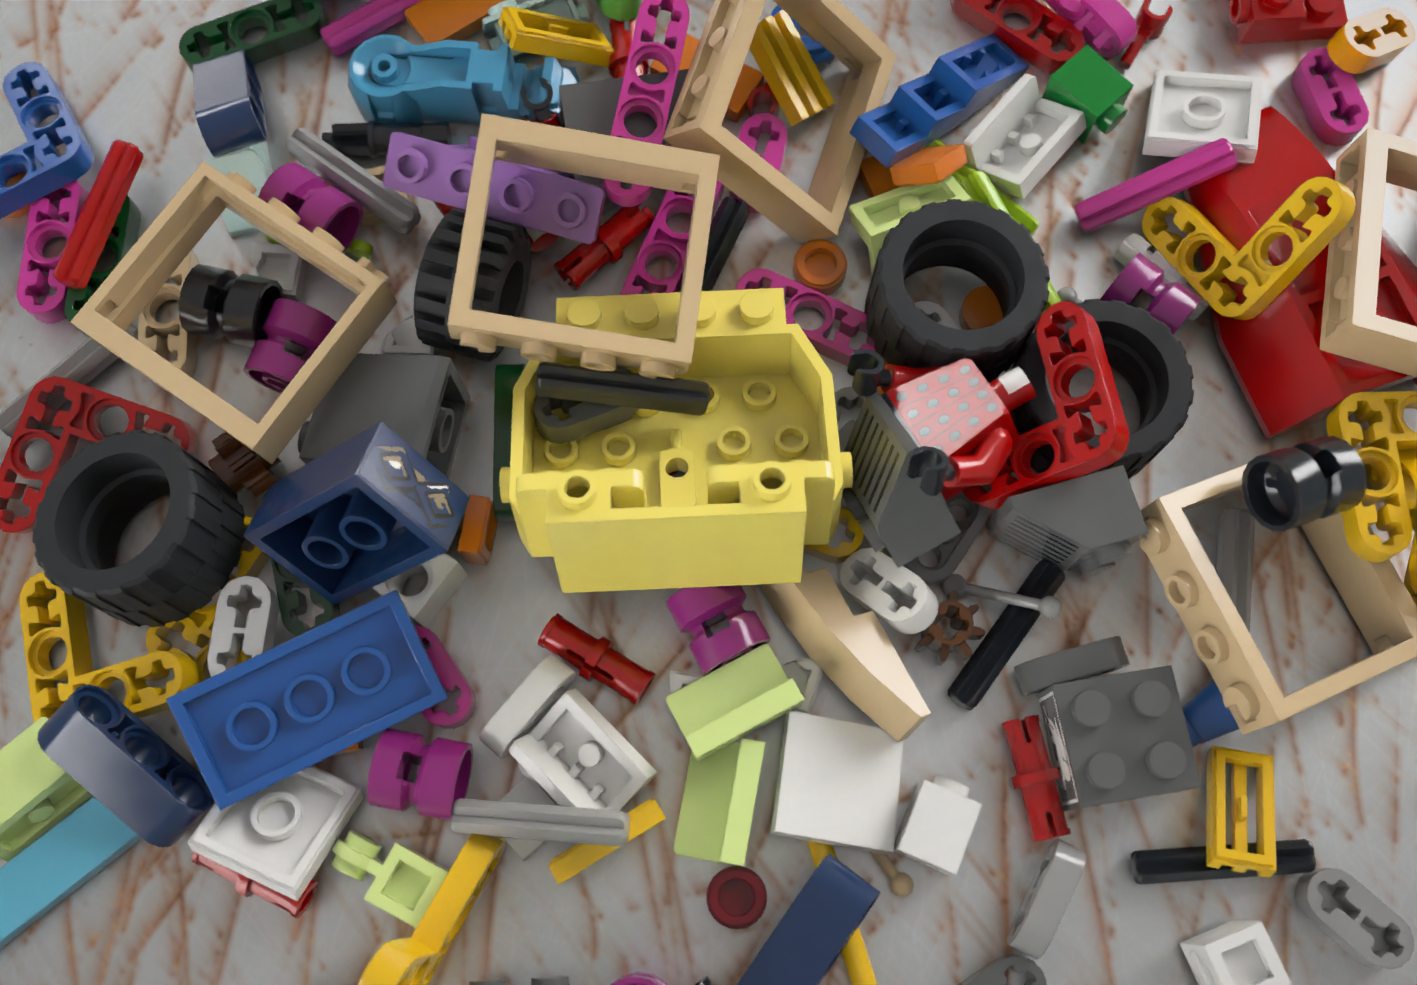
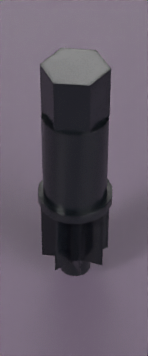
M369 120L368 123L331 124L332 132L322 133V140L345 156H371L372 158H378L379 155H387L390 136L393 132H403L446 145H452L449 122L376 123L375 120Z

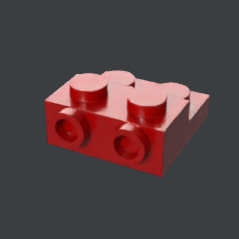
M1230 0L1229 4L1230 20L1237 25L1240 44L1331 39L1348 22L1344 0Z

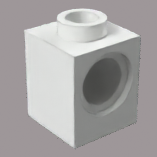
M443 553L372 587V589L380 596L398 590L411 619L422 627L427 628L468 574L455 559ZM418 572L428 574V583L421 593L415 596H404L403 587L408 577Z
M936 775L933 783L927 780L917 783L894 842V853L945 875H957L982 804L967 798L970 790L967 786L943 776Z
M1232 920L1180 943L1199 985H1292L1262 921Z

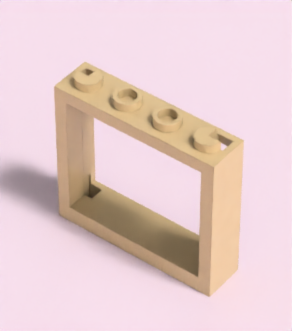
M715 0L663 139L673 147L720 155L717 180L797 242L804 243L837 236L840 226L844 221L846 207L854 183L859 176L860 165L866 150L849 132L858 116L880 107L884 92L889 84V77L896 54L839 0H773L849 69L807 194L721 125L766 0Z
M482 113L447 324L450 337L460 339V345L478 348V352H495L498 345L521 349L520 356L540 362H554L557 355L580 358V365L582 367L597 371H615L617 364L640 368L639 374L641 376L654 380L657 376L675 379V374L685 375L692 362L720 155ZM495 160L694 194L674 342L471 310Z
M1367 128L1336 159L1335 181L1350 188L1354 194L1356 206L1348 224L1329 242L1319 350L1417 377V327L1376 315L1385 185L1389 183L1417 191V142Z
M203 161L71 320V323L263 459L273 464L394 308L397 300L386 285L389 276L375 268L370 260L361 257L356 263L342 253L345 249L344 246L331 234L320 227H316L311 233L298 224L300 217L283 202L274 197L268 203L264 202L254 195L257 191L256 188L239 173L233 174L229 171L225 176ZM225 208H228L358 295L259 423L247 417L125 332Z
M1247 464L1159 497L1140 511L1148 534L1139 539L1141 542L1139 546L1146 552L1164 586L1167 599L1176 608L1193 640V646L1197 655L1207 666L1223 697L1225 708H1229L1243 735L1280 722L1417 657V606L1390 559L1375 563L1365 561L1356 556L1349 548L1345 538L1341 513L1324 519L1318 518L1301 527L1371 648L1373 655L1283 696L1184 514V511L1241 490L1243 472ZM1369 526V534L1375 535L1372 528Z

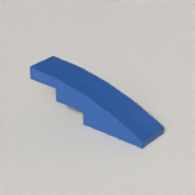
M995 34L988 35L939 56L928 74L900 85L889 103L858 116L849 133L888 168L921 150L965 121L1022 77L1030 65Z

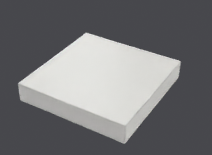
M1155 70L1142 154L1180 157L1220 138H1226L1234 149L1237 162L1254 164L1258 150L1264 78Z
M789 711L784 718L770 834L885 855L893 853L903 740L897 742L882 728Z
M312 765L220 811L215 802L188 840V844L192 851L298 901L363 800V790L359 786Z

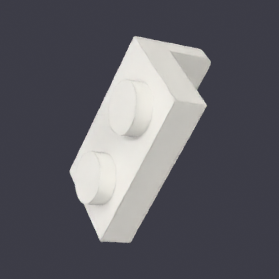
M1024 74L1002 96L999 103L980 124L971 130L968 137L964 140L963 145L967 163L976 171L985 172L991 183L1002 192L1023 200L1087 128L1083 111L1040 98L1036 77Z
M576 688L565 692L529 734L515 740L508 749L509 753L519 762L518 765L522 774L532 783L541 786L559 806L623 811L657 774V771Z

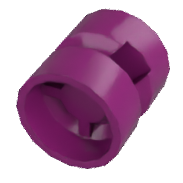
M297 162L286 163L279 167L269 176L258 198L266 203L272 197L283 202L300 217L298 224L311 233L316 227H320L331 234L344 246L345 249L342 253L351 246L362 225V205L335 187L326 186L324 180Z
M1138 253L1100 298V301H1111L1113 299L1123 301L1125 304L1134 307L1131 304L1144 290L1155 297L1146 311L1150 312V315L1159 322L1163 321L1172 330V335H1174L1203 299L1179 281L1170 284L1163 281L1164 270L1141 253Z
M283 298L276 299L263 325V331L267 339L255 342L243 368L244 373L260 385L282 394L337 322L325 313L301 302Z
M741 585L682 588L666 601V606L680 632L692 634L693 640L689 645V649L704 676L755 648L768 644L771 640L756 611L744 610L742 605L747 595ZM728 619L730 626L713 634L710 627Z
M387 728L377 743L370 766L367 785V800L369 804L402 812L406 811L412 804H415L420 815L450 821L454 802L460 798L466 799L473 766L472 744L436 738L428 745L423 734ZM419 765L416 783H413L416 767Z

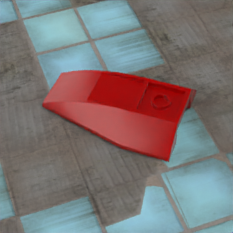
M1272 106L1261 109L1258 150L1254 164L1237 162L1233 169L1184 190L1186 201L1195 206L1240 251L1300 185L1315 177H1328L1335 180V170L1314 145L1285 116ZM1320 195L1316 198L1314 203L1319 208L1317 214L1325 217L1332 210L1327 203L1329 197ZM1294 220L1291 224L1293 227L1305 232L1307 236L1312 233L1311 230L1302 227L1305 223ZM1382 227L1376 315L1417 327V267ZM1288 235L1277 237L1269 246L1268 260L1273 266L1284 264L1292 255L1293 242ZM1210 242L1201 245L1197 249L1202 272L1209 269L1215 261V248ZM1329 244L1255 318L1240 320L1222 316L1210 306L1218 344L1267 440L1317 422L1351 394L1377 392L1413 379L1415 385H1417V377L1319 350ZM1226 276L1218 281L1228 284L1237 296L1233 302L1239 304L1245 302L1247 297L1244 295L1243 289L1246 285L1230 281Z

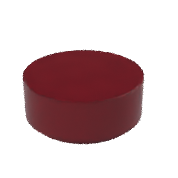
M741 866L724 868L709 883L706 894L707 906L712 917L724 927L730 929L750 927L761 918L766 909L767 891L765 884L759 875L749 868Z

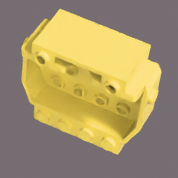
M783 288L701 291L692 362L685 375L675 374V378L705 381L709 384V399L711 401L708 403L705 414L700 416L638 408L634 416L623 423L573 442L564 444L551 443L542 438L538 433L533 410L535 398L538 396L535 390L537 368L541 362L529 360L513 388L510 467L500 468V495L502 503L511 504L520 539L531 557H554L562 593L801 583L804 545L829 544L839 525L843 488H852L853 485L851 452H840L832 373L799 324H786ZM681 292L556 298V323L674 342ZM557 355L556 361L553 363L581 366V359ZM616 364V366H622L631 372H640V368ZM561 408L551 411V414H555L560 421L569 418V414H564ZM674 471L686 472L684 476L678 478L668 475Z

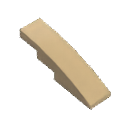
M802 565L801 583L758 584L774 611L808 656L851 702L897 742L907 739L931 714L874 611L853 616L827 567L807 573Z

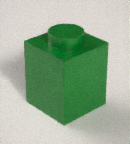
M1086 45L1050 76L1042 98L1084 112L1087 128L1077 138L1084 145L1099 131L1107 135L1122 121L1128 112L1124 104L1134 85L1089 45Z

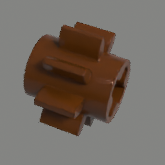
M226 432L211 441L216 447L215 450L218 454L210 459L208 464L213 472L234 492L239 493L246 488L257 497L270 488L271 484L278 481L271 469L282 462L279 456L271 464Z
M952 590L946 600L939 603L938 614L929 627L921 631L922 638L914 648L916 652L928 648L932 652L937 653L936 663L939 666L946 661L949 653L954 651L963 661L967 660L972 655V652L965 641L967 639L973 641L980 640L985 635L984 629L974 626L973 615L980 607L978 604H974L967 608L962 603L957 602L958 594L956 590ZM942 617L950 618V628L958 630L950 640L943 638V628L937 626Z

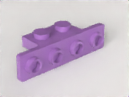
M393 132L390 136L383 176L384 187L466 210L478 137L469 136L468 144L446 145L403 132ZM495 160L486 216L591 244L597 239L607 193L603 187L568 178L569 173Z

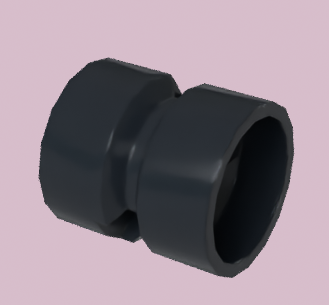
M198 264L186 276L180 292L178 305L181 326L187 333L213 339H222L226 336L231 343L253 348L256 341L267 339L263 331V325L274 301L279 298L284 299L282 286L276 280L250 274H242L238 277L232 270Z
M1323 436L1296 444L1292 448H1282L1259 455L1248 462L1242 478L1244 500L1251 515L1262 526L1272 531H1287L1309 524L1318 518L1324 519L1349 511L1360 504L1365 495L1367 485L1365 467L1359 454L1347 441L1336 436Z

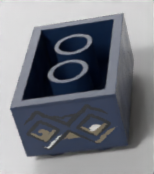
M380 421L271 484L243 536L330 603L336 605L448 552L470 497L414 450L398 434Z

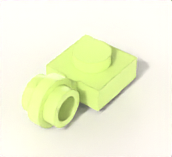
M353 830L349 831L345 839L338 838L332 848L336 855L331 865L344 874L361 881L364 880L368 872L375 875L376 878L365 895L364 900L417 928L447 876L449 869L400 842L394 844L385 862H382L377 857L382 846L372 839Z

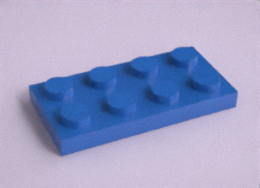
M394 590L167 698L166 701L220 811L448 699L449 696L398 590Z

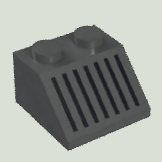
M876 390L873 395L865 398L844 452H851L853 485L852 488L843 489L842 497L856 521L860 520L858 523L875 553L886 547L899 568L961 532L942 493L936 496H929L920 488L922 477L912 479L907 476L911 453L918 446Z
M1123 465L1008 497L985 524L989 535L1038 561H1049L1063 572L1080 568L1082 576L1092 575L1116 566L1115 561L1133 554L1131 545L1148 534Z

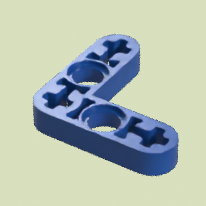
M26 62L16 66L5 76L2 84L3 91L28 142L0 156V219L77 180L88 172L94 161L93 151L60 86L42 64L36 62ZM35 88L39 96L31 99L30 91ZM58 114V117L52 123L38 128V125L44 119ZM65 143L67 153L62 156L57 146ZM26 172L25 177L13 186L5 187L9 179L16 174Z

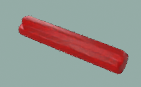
M119 139L112 142L53 272V277L61 284L78 290H82L87 286L144 158L143 153L136 145Z

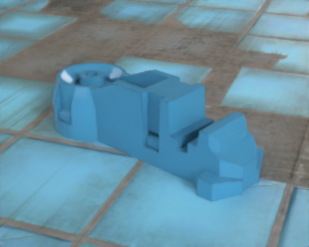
M378 35L364 41L353 52L348 67V88L357 108L365 121L375 120L376 123L430 121L480 126L482 113L519 119L527 114L531 122L536 119L534 112L522 105L519 91L523 84L526 96L530 102L534 104L543 103L545 91L541 86V77L546 79L552 86L553 97L548 107L551 114H557L559 119V85L580 83L575 67L561 66L555 57H545L544 65H535V70H528L525 64L515 63L510 47L506 44H499L498 51L481 50L479 42L456 40L412 45L404 38L395 35Z

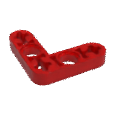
M951 0L950 2L953 12L958 17L987 36L995 34L1019 57L1049 75L1056 72L1084 48L1082 32L1075 25L1036 0ZM996 2H999L995 13L989 12L990 8L994 10ZM1010 13H1019L1028 19L1030 26L1026 29L1014 30L1005 24L1003 17ZM1038 29L1044 31L1043 34H1039L1037 41L1033 40ZM1059 44L1067 48L1066 50L1062 49L1058 54L1050 50L1051 47L1055 48Z
M1062 301L1047 308L1039 318L1036 327V337L1058 419L1019 435L1020 443L1018 447L1011 452L998 473L1001 476L996 477L991 483L992 490L990 492L982 489V485L967 486L962 490L965 497L982 507L996 510L1002 506L1008 497L1084 476L1111 465L1120 459L1127 449L1129 429L1098 324L1093 316L1073 302ZM1069 321L1076 324L1069 329V337L1072 346L1080 351L1077 353H1072L1070 346L1058 338L1065 333L1064 324ZM1092 369L1095 377L1092 388L1083 396L1071 397L1069 384L1073 376L1080 370ZM1091 412L1093 420L1108 430L1099 436L1100 445L1096 448L1086 443V441L1091 440L1095 436L1092 420L1082 413ZM1051 444L1055 455L1052 465L1043 473L1033 474L1030 468L1032 454L1042 445ZM1015 472L1019 480L1009 474Z
M52 376L42 379L35 384L28 396L0 467V530L24 534L32 532L33 528H35L37 507L43 500L46 493L45 489L50 481L54 480L62 470L61 467L72 458L79 438L81 437L96 443L106 437L100 427V418L107 409L118 406L125 410L129 422L124 433H128L131 430H143V427L161 433H168L172 426H174L173 436L180 439V446L192 455L197 447V437L194 429L189 423L180 418L67 378ZM64 392V397L72 401V406L68 412L59 410L55 415L56 408L48 405V400L51 394L61 396ZM148 415L149 419L144 423V416ZM38 422L50 425L52 423L53 427L64 429L61 437L52 432L37 430ZM43 439L53 449V461L44 470L36 472L26 463L25 454L31 443ZM17 475H20L23 478L43 481L39 489L27 487V484L16 483L15 480ZM24 494L23 504L31 507L28 517H17L14 520L15 513L7 509V504L10 499L20 500Z

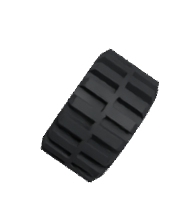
M454 208L442 218L432 233L420 263L414 292L416 334L418 339L422 341V344L491 362L505 348L504 346L497 345L496 351L492 353L478 352V348L460 345V339L451 338L447 325L466 210ZM486 216L471 310L520 318L531 269L530 241L528 232L522 225Z

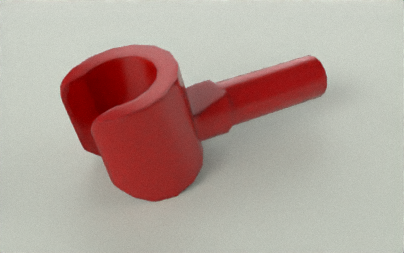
M1152 0L1143 1L1135 18L1137 35L1119 60L1118 64L1120 67L1129 69L1148 39L1158 38L1162 34L1172 15V6L1168 7L1164 15H1155L1148 9Z
M766 80L762 86L755 88L748 96L749 117L753 116L755 106L760 103L770 104L772 107L769 114L778 117L779 103Z

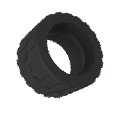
M947 199L946 202H931L922 205L921 209L915 212L910 211L886 235L883 246L879 249L864 308V313L867 317L865 326L868 337H871L874 343L873 348L888 364L914 368L943 366L963 358L970 359L975 363L988 383L997 379L1003 371L1007 372L1015 363L1027 339L1035 329L1048 301L1050 292L1048 290V282L1050 280L1049 268L1045 265L1044 253L1039 243H1036L1030 235L1031 232L1022 223L1019 224L1011 218L1010 214L1001 209L997 210L989 207L987 203L975 200L967 202L961 201V199ZM936 266L954 267L970 272L984 281L994 292L1002 310L1003 320L991 326L975 330L955 329L941 325L928 318L915 306L906 291L904 280L917 271Z
M1087 299L1076 305L1094 317L1098 324L1109 365L1121 373L1135 391L1140 407L1139 427L1135 432L1129 434V443L1121 458L1111 465L1089 474L1123 465L1128 479H1130L1148 465L1175 438L1174 435L1184 426L1189 416L1187 414L1188 409L1193 404L1194 397L1192 366L1187 361L1185 355L1187 352L1182 343L1177 341L1172 335V330L1163 321L1159 322L1152 317L1150 312L1140 307L1135 308L1127 305L1123 301ZM1069 321L1064 324L1065 333L1058 338L1070 346L1072 353H1077L1080 351L1072 346L1069 337V329L1076 324ZM1036 330L1027 339L1011 368L1012 370L1019 366L1029 379L1036 393L1035 398L1009 412L1018 436L1058 419L1056 407L1046 385V371L1036 337ZM1095 434V436L1091 440L1086 441V443L1093 446L1094 448L1098 447L1100 445V435ZM1051 444L1042 445L1032 454L1030 467L1039 474L1048 470L1053 463L1055 455Z
M131 430L128 433L122 434L118 432L108 435L96 443L92 442L61 467L62 470L54 480L50 481L45 489L46 493L42 502L38 504L35 514V528L32 530V543L35 544L36 551L34 555L38 566L42 567L45 571L44 576L52 584L61 588L62 591L117 620L137 627L142 625L150 627L165 626L166 623L172 621H181L189 617L192 612L206 606L212 601L211 598L220 589L222 590L230 580L229 576L234 567H237L242 555L240 553L242 544L245 542V537L243 536L246 531L244 527L245 513L243 505L238 502L237 493L230 489L210 468L179 444L156 432L152 434L144 430ZM170 494V504L166 519L154 540L136 557L115 567L117 545L130 520L150 502Z

